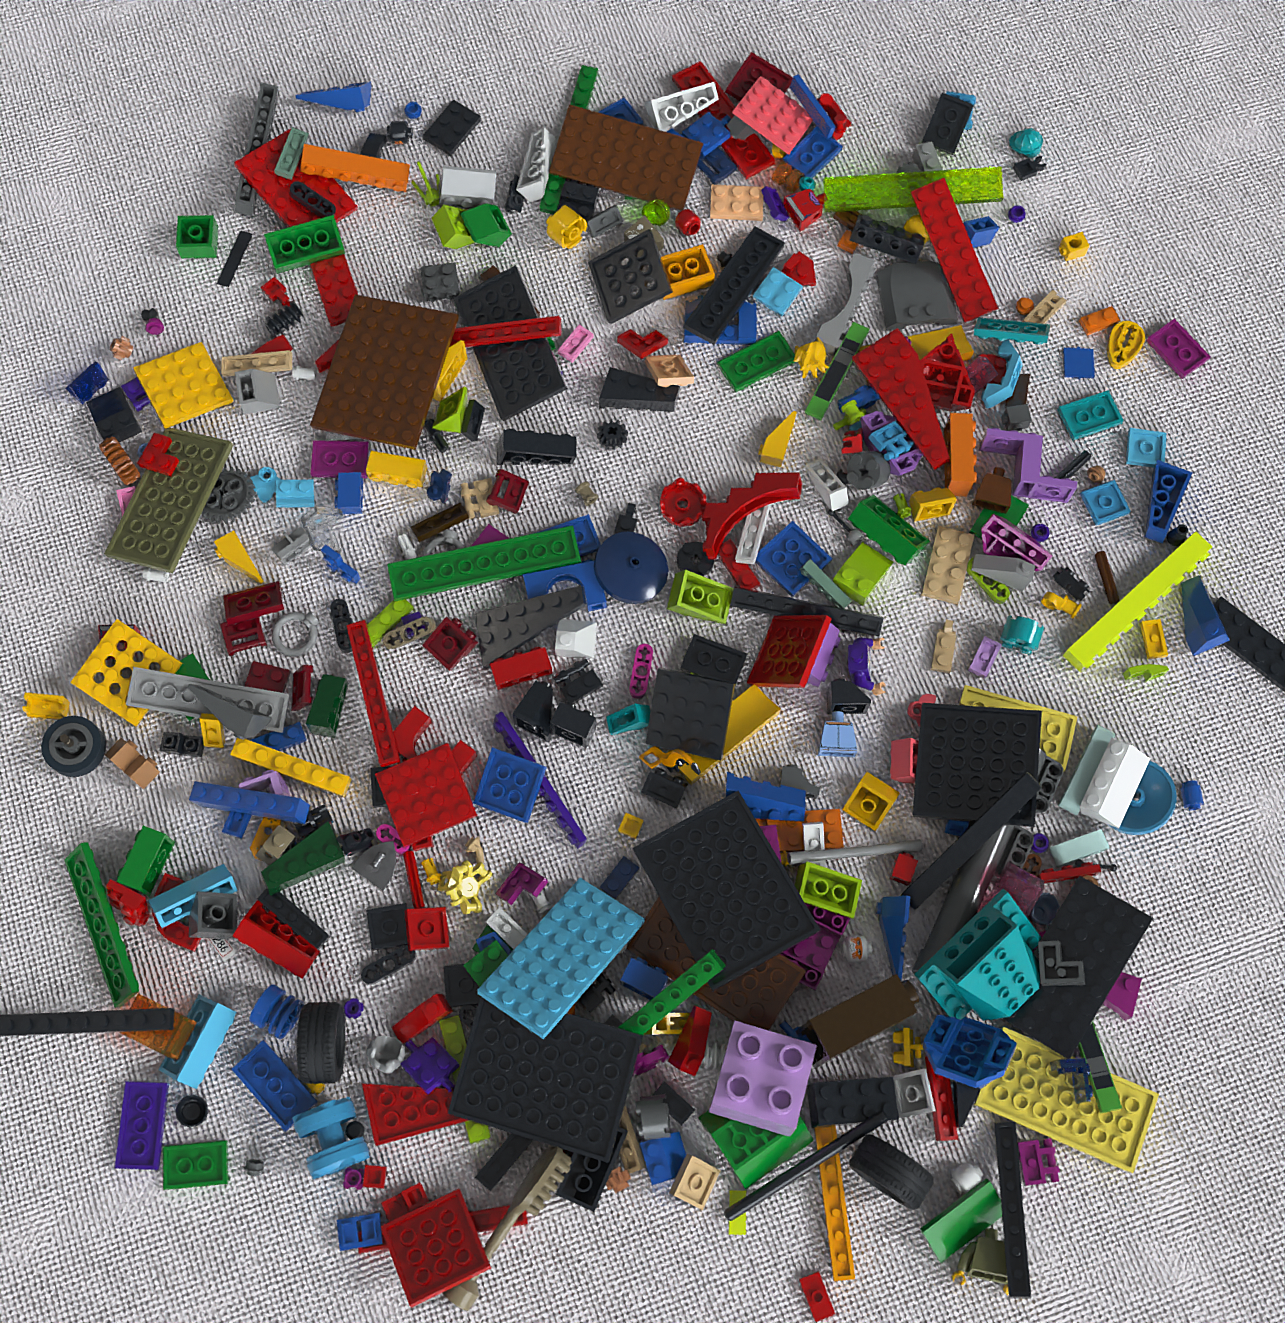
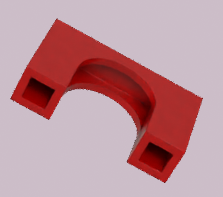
M415 706L393 731L399 756L403 758L402 762L417 756L415 751L416 743L432 723L430 717ZM460 740L452 749V752L463 775L477 757V753Z

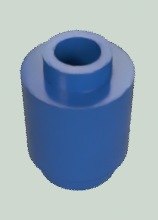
M1198 781L1181 783L1182 788L1180 790L1184 807L1188 808L1189 811L1201 809L1204 801Z

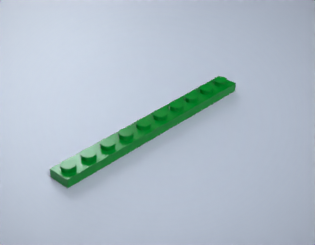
M581 66L570 105L588 109L598 76V68ZM549 173L539 212L554 215L558 210L561 200L560 195L564 182L567 179Z

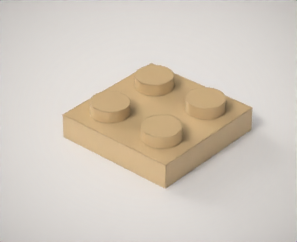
M687 1153L669 1193L703 1210L720 1170Z

